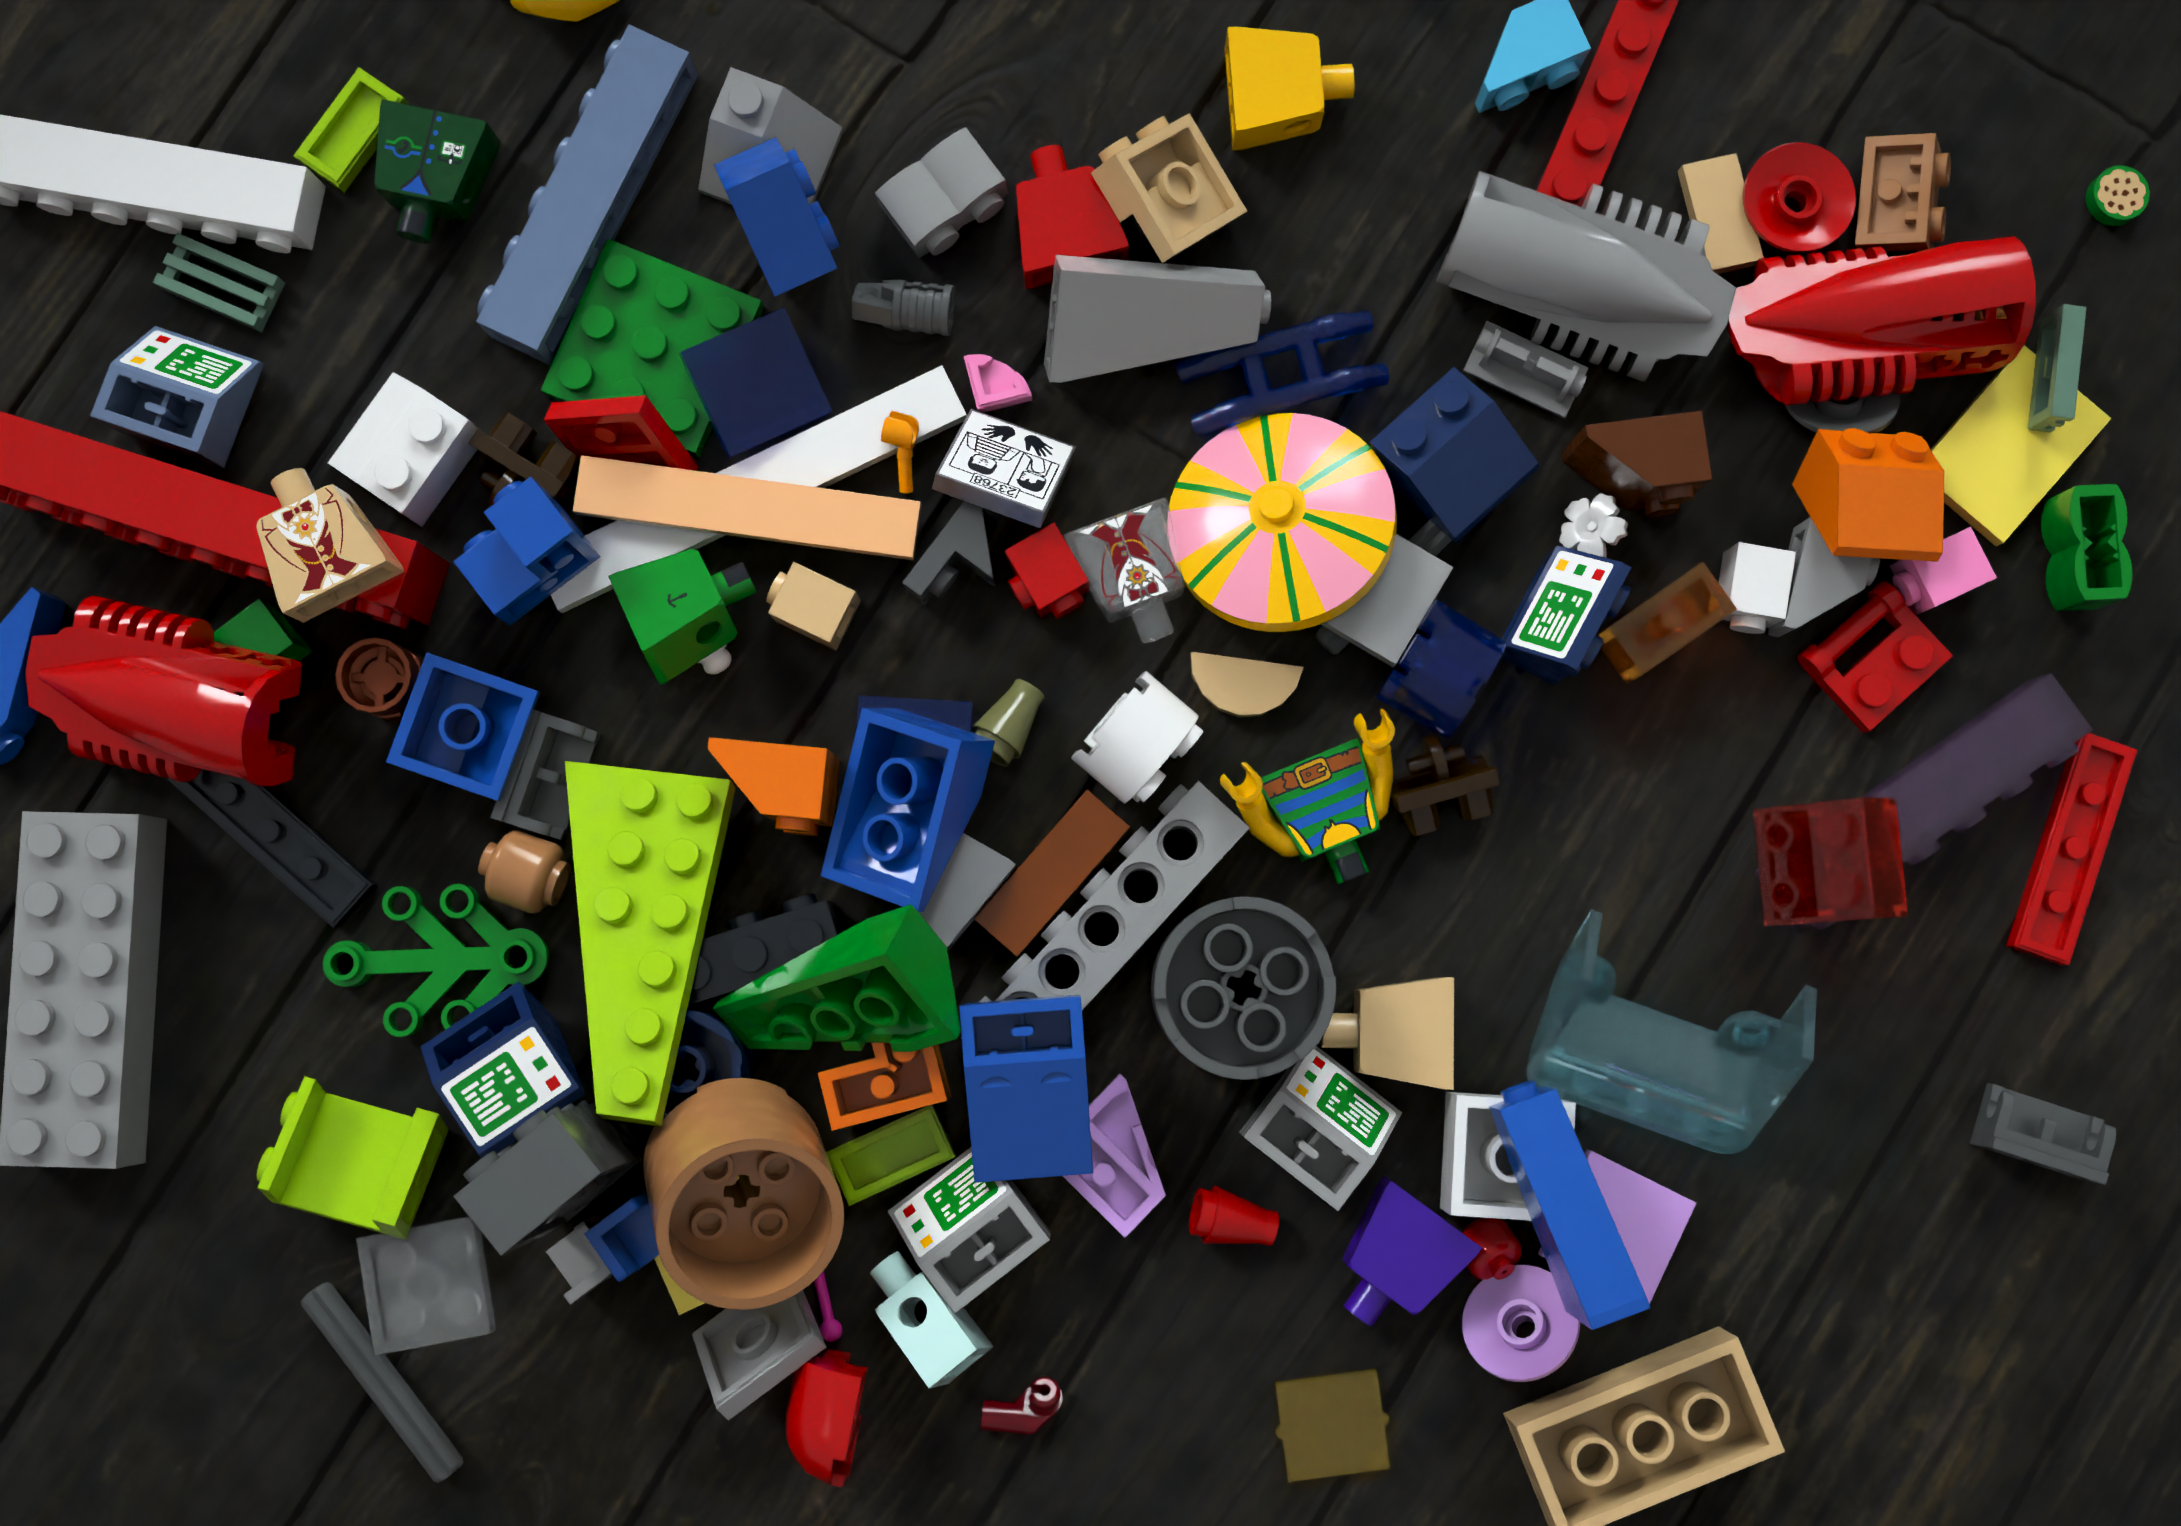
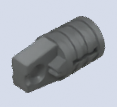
M898 279L883 280V283H858L852 296V318L854 320L880 324L894 331L909 330V332L938 333L941 336H950L952 333L956 306V290L954 285L945 284V286H941L936 283L923 284V282L916 281L911 283L907 282V280Z

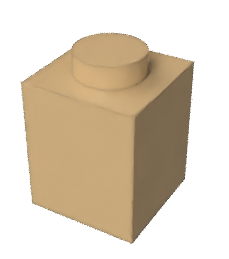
M793 562L787 574L780 572L776 576L768 592L766 602L772 605L768 614L777 623L837 651L861 599L856 591Z

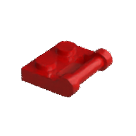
M1880 581L1867 594L1869 600L1818 646L1810 644L1797 657L1802 668L1862 733L1871 731L1953 657L1946 647L1906 606L1902 594L1893 585L1885 581ZM1884 617L1894 629L1841 675L1835 668L1834 661Z

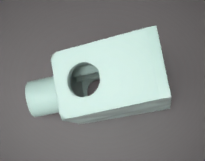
M898 1251L888 1256L870 1272L888 1297L887 1300L875 1309L876 1313L928 1388L949 1384L994 1347L966 1310L961 1308L954 1314L923 1272L916 1275ZM920 1300L927 1307V1315L922 1324L915 1316V1306Z

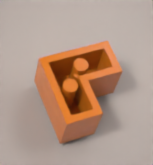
M872 1043L874 1058L818 1072L832 1131L937 1104L951 1098L939 1045L913 1052H893L890 1043Z

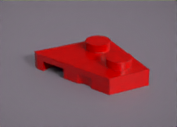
M646 395L552 402L544 418L546 424L566 449L576 454L579 459L583 455L698 471L699 466Z

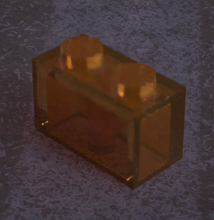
M1702 562L1597 636L1604 639L1601 649L1627 684L1651 670L1737 608Z

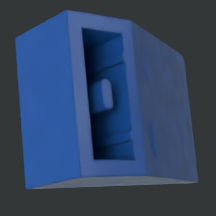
M1080 994L961 1004L960 1020L974 1182L1092 1174L1093 1162Z

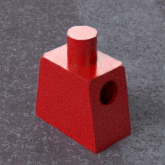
M1048 145L1033 151L1030 154L1036 178L1020 182L1016 185L1022 267L1026 289L1052 283L1055 255L1128 261L1129 245L1117 216L1091 175V172L1095 170L1093 166H1083L1068 170L1063 148L1060 145Z

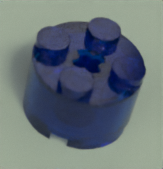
M1436 599L1419 626V629L1424 631L1425 635L1417 634L1412 636L1396 663L1404 668L1403 671L1400 673L1393 669L1376 698L1433 733H1439L1445 738H1449L1476 701L1474 696L1482 683H1487L1506 647V642L1498 638L1493 632Z

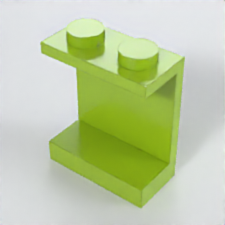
M304 1076L298 1093L292 1092L284 1103L280 1118L283 1128L275 1147H268L261 1157L257 1169V1180L260 1181L257 1188L273 1203L406 1240L449 1131L440 1114L416 1108L414 1116L411 1117L326 1093L316 1079Z

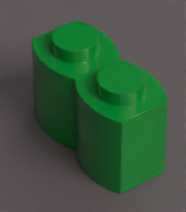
M2117 484L2074 486L2048 499L2043 507L2041 532L2045 546L2051 554L2046 569V589L2049 600L2056 611L2096 610L2126 599L2130 592L2133 576L2132 563L2129 553L2122 542L2127 527V506Z

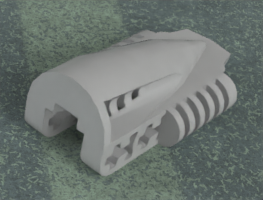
M1478 171L1463 217L1438 275V283L1537 318L1530 341L1540 345L1551 323L1556 325L1549 348L1558 352L1562 349L1570 330L1574 331L1575 334L1568 354L1572 357L1580 358L1589 337L1593 338L1594 341L1589 352L1588 362L1594 365H1599L1608 345H1613L1607 363L1608 370L1618 372L1628 351L1632 352L1626 376L1641 382L1646 381L1655 362L1659 359H1669L1677 354L1708 356L1728 323L1736 292V287L1713 272L1711 264L1706 258L1704 244L1709 232L1708 224L1690 219L1679 241H1675L1682 215L1670 212L1660 234H1655L1662 208L1651 205L1640 228L1636 227L1642 201L1632 197L1621 220H1616L1623 194L1612 191L1602 213H1597L1596 209L1603 192V187L1597 184H1592L1582 207L1497 176Z

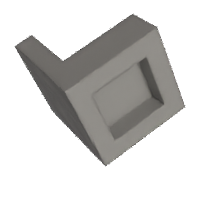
M599 1214L582 1221L574 1227V1231L546 1251L572 1287L563 1295L570 1305L613 1275L584 1235V1233L602 1221Z

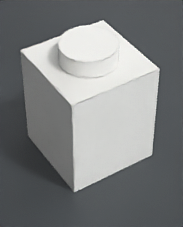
M1738 542L1723 552L1713 618L1731 621L1730 629L1751 634L1764 633L1765 628H1770L1785 620L1796 552Z

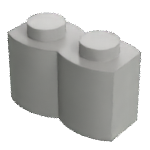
M966 127L941 141L921 160L897 173L875 192L880 207L918 258L929 252L932 255H938L949 249L958 240L959 233L957 231L963 225L975 219L978 223H982L993 217L1003 207L1004 200L1002 198L1008 194L1005 178Z

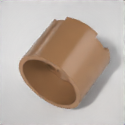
M729 1078L704 1084L696 1088L698 1093L677 1105L663 1119L661 1127H653L646 1144L643 1171L658 1252L666 1271L675 1283L686 1293L704 1303L738 1310L770 1306L801 1292L819 1277L832 1260L840 1243L844 1227V1205L841 1192L815 1122L797 1101L787 1095L785 1089L766 1081L751 1078Z

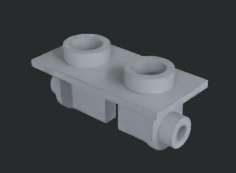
M1486 321L1463 372L1565 419L1574 398L1578 397L1587 379L1585 375L1588 367Z

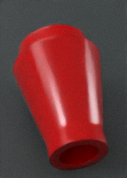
M1216 1185L1211 1190L1198 1189L1189 1217L1190 1234L1200 1236L1204 1244H1263L1272 1246L1279 1227V1213L1277 1211L1265 1209Z

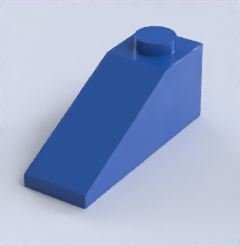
M34 587L29 589L0 623V765L11 761L24 746L23 738L34 726L38 711L28 705L25 671L32 636L58 634L66 603L58 596Z

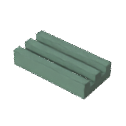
M177 233L172 242L177 247L173 255L170 253L166 254L162 263L167 267L163 275L157 273L153 283L162 290L262 333L285 286V282L272 273ZM191 254L264 285L266 288L262 294L190 263L188 259ZM182 273L256 304L257 307L252 314L178 282Z
M2063 304L2040 320L2028 422L2029 430L2052 432L2055 430V427L2063 426L2065 421L2070 422L2075 419L2087 307Z

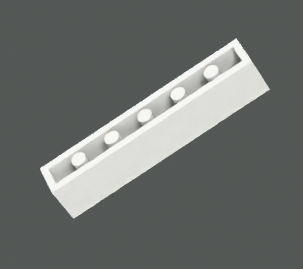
M0 115L1 205L15 207L18 206L19 200L35 202L37 207L58 215L71 216L73 209L88 211L96 219L116 225H126L129 218L146 221V225L150 228L169 234H181L182 228L199 230L201 235L217 242L234 244L237 237L256 240L255 243L258 246L279 253H290L291 247L313 249L326 186L305 166Z

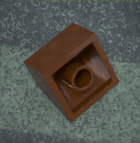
M1702 411L1585 425L1562 451L1563 463L1605 495L1613 496L1615 502L1626 511L1645 509V514L1649 517L1668 515L1680 511V504L1695 499V493L1712 480Z

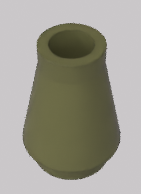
M1016 679L1011 688L972 726L975 734L995 740L990 761L1003 767H1008L1013 758L1018 759L1021 757L1037 710L1045 698L1038 688L1024 680Z

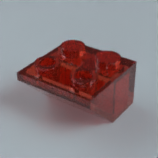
M1861 797L1753 809L1764 926L1908 916L1896 798Z

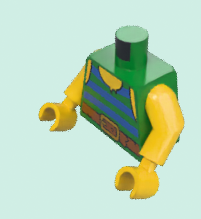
M1380 709L1382 722L1374 730H1367L1366 722L1361 713L1354 718V726L1363 741L1362 748L1358 738L1264 777H1260L1247 762H1242L1241 765L1246 770V778L1238 786H1233L1232 782L1223 774L1220 777V784L1236 801V805L1246 825L1250 827V833L1281 856H1296L1301 863L1325 853L1337 884L1369 872L1356 840L1380 829L1379 821L1388 813L1394 777L1390 742L1395 735V727L1384 709Z

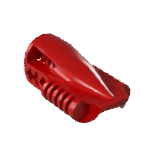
M2016 236L1956 242L1908 255L1887 257L1885 250L1878 246L1868 247L1865 251L1861 248L1848 249L1845 253L1841 250L1828 251L1824 256L1821 252L1809 253L1804 258L1801 255L1786 256L1784 261L1781 257L1759 258L1754 269L1753 283L1736 288L1726 329L1737 355L1752 364L1756 377L1763 388L1777 401L1783 402L1784 405L1807 404L1810 398L1813 402L1818 403L1827 402L1830 397L1833 400H1847L1851 395L1854 398H1867L1872 393L1874 396H1886L1892 391L1895 394H1906L1913 390L1916 379L1983 373L1999 369L2012 362L2026 343L2033 326L2036 308V281L2032 260L2025 245ZM1997 307H2004L2007 319H1996ZM1981 310L1984 320H1974L1975 312ZM1954 314H1959L1961 321H1953ZM1937 317V321H1932V318Z
M93 595L85 598L78 606L74 615L73 627H65L58 634L32 636L25 670L28 705L51 718L60 731L67 733L68 747L76 757L100 761L109 765H117L126 769H135L142 773H152L155 776L171 778L180 782L192 781L202 769L242 778L249 784L257 786H275L293 779L295 747L287 743L268 739L270 714L279 712L280 700L300 694L301 662L215 642L211 624L203 619L189 618L181 614ZM238 692L244 693V695H243V696H239V695H238Z

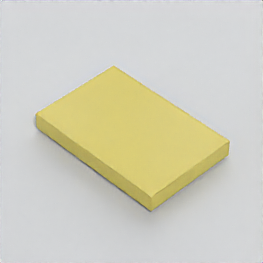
M2025 345L2012 362L2002 367L1930 449L1945 471L1944 503L1995 546L2004 543L2112 419L2080 391H2077L2075 419L2070 422L2065 421L2063 426L2055 427V430L2052 432L2029 430L2028 422L2036 354Z

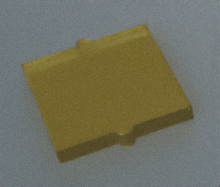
M1376 1369L1275 1382L1280 1425L1276 1427L1275 1432L1277 1437L1283 1441L1288 1482L1390 1468L1384 1425L1389 1422V1417L1382 1411Z

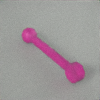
M823 1271L814 1280L823 1319L820 1332L824 1340L834 1342L842 1335V1325L838 1320L834 1319Z

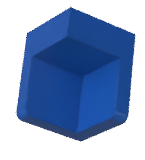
M647 1191L631 1198L584 1233L618 1282L631 1276L659 1255Z

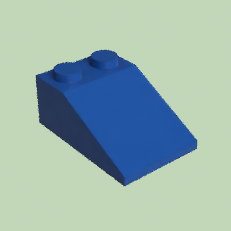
M862 708L821 876L902 907L912 904L918 912H924L981 798L995 740L899 708Z

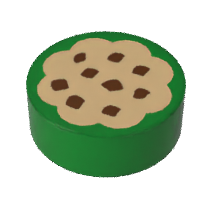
M2119 165L2106 169L2092 180L2087 188L2085 200L2088 211L2097 221L2108 226H2120L2130 222L2143 212L2149 202L2150 190L2146 179L2140 172L2134 168Z

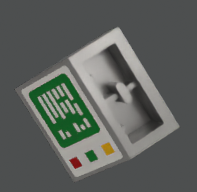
M1316 1046L1302 1061H1298L1285 1071L1239 1133L1339 1211L1374 1165L1402 1112Z
M971 1147L888 1210L918 1266L954 1314L1048 1242L1051 1231L1012 1180L974 1182Z

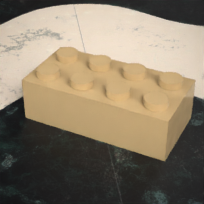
M1719 1326L1503 1413L1548 1526H1604L1785 1452L1739 1338Z

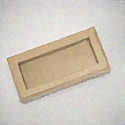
M1737 153L1682 165L1678 170V176L1689 218L1709 225V232L1704 247L1706 258L1709 260L1713 272L1720 274L1755 266L1758 259L1764 257L1758 234L1749 224L1744 212L1742 198L1744 180Z

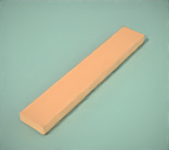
M581 455L573 512L582 516L914 560L922 504L921 501Z

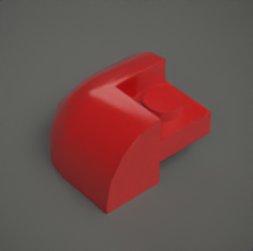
M828 1348L822 1358L813 1357L794 1371L786 1410V1439L794 1459L806 1473L829 1485L844 1487L851 1473L862 1415L858 1414L868 1367L849 1364L851 1353Z

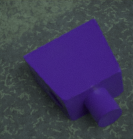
M1383 1175L1343 1255L1342 1261L1362 1277V1280L1343 1306L1370 1327L1375 1324L1391 1300H1394L1415 1316L1478 1255L1482 1247Z

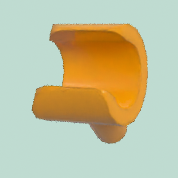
M891 411L889 417L883 423L881 442L898 446L899 492L908 494L913 492L912 449L918 436L919 422L911 415Z

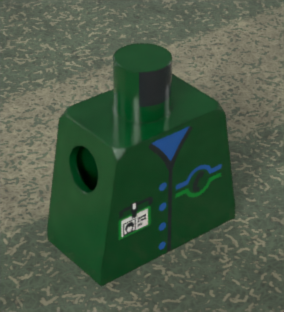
M382 99L379 114L375 187L389 205L402 209L396 230L397 235L413 242L429 244L436 216L461 222L469 218L501 143L486 121Z

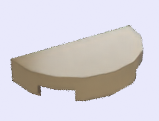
M1198 652L1190 653L1191 676L1202 696L1212 703V706L1218 711L1236 717L1262 716L1281 706L1297 688L1303 670L1302 666Z

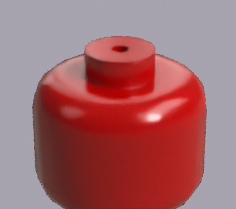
M1479 1218L1467 1225L1463 1234L1482 1247L1478 1255L1467 1265L1470 1273L1480 1280H1487L1492 1277L1496 1280H1501L1511 1275L1522 1255V1247L1509 1225L1503 1219Z

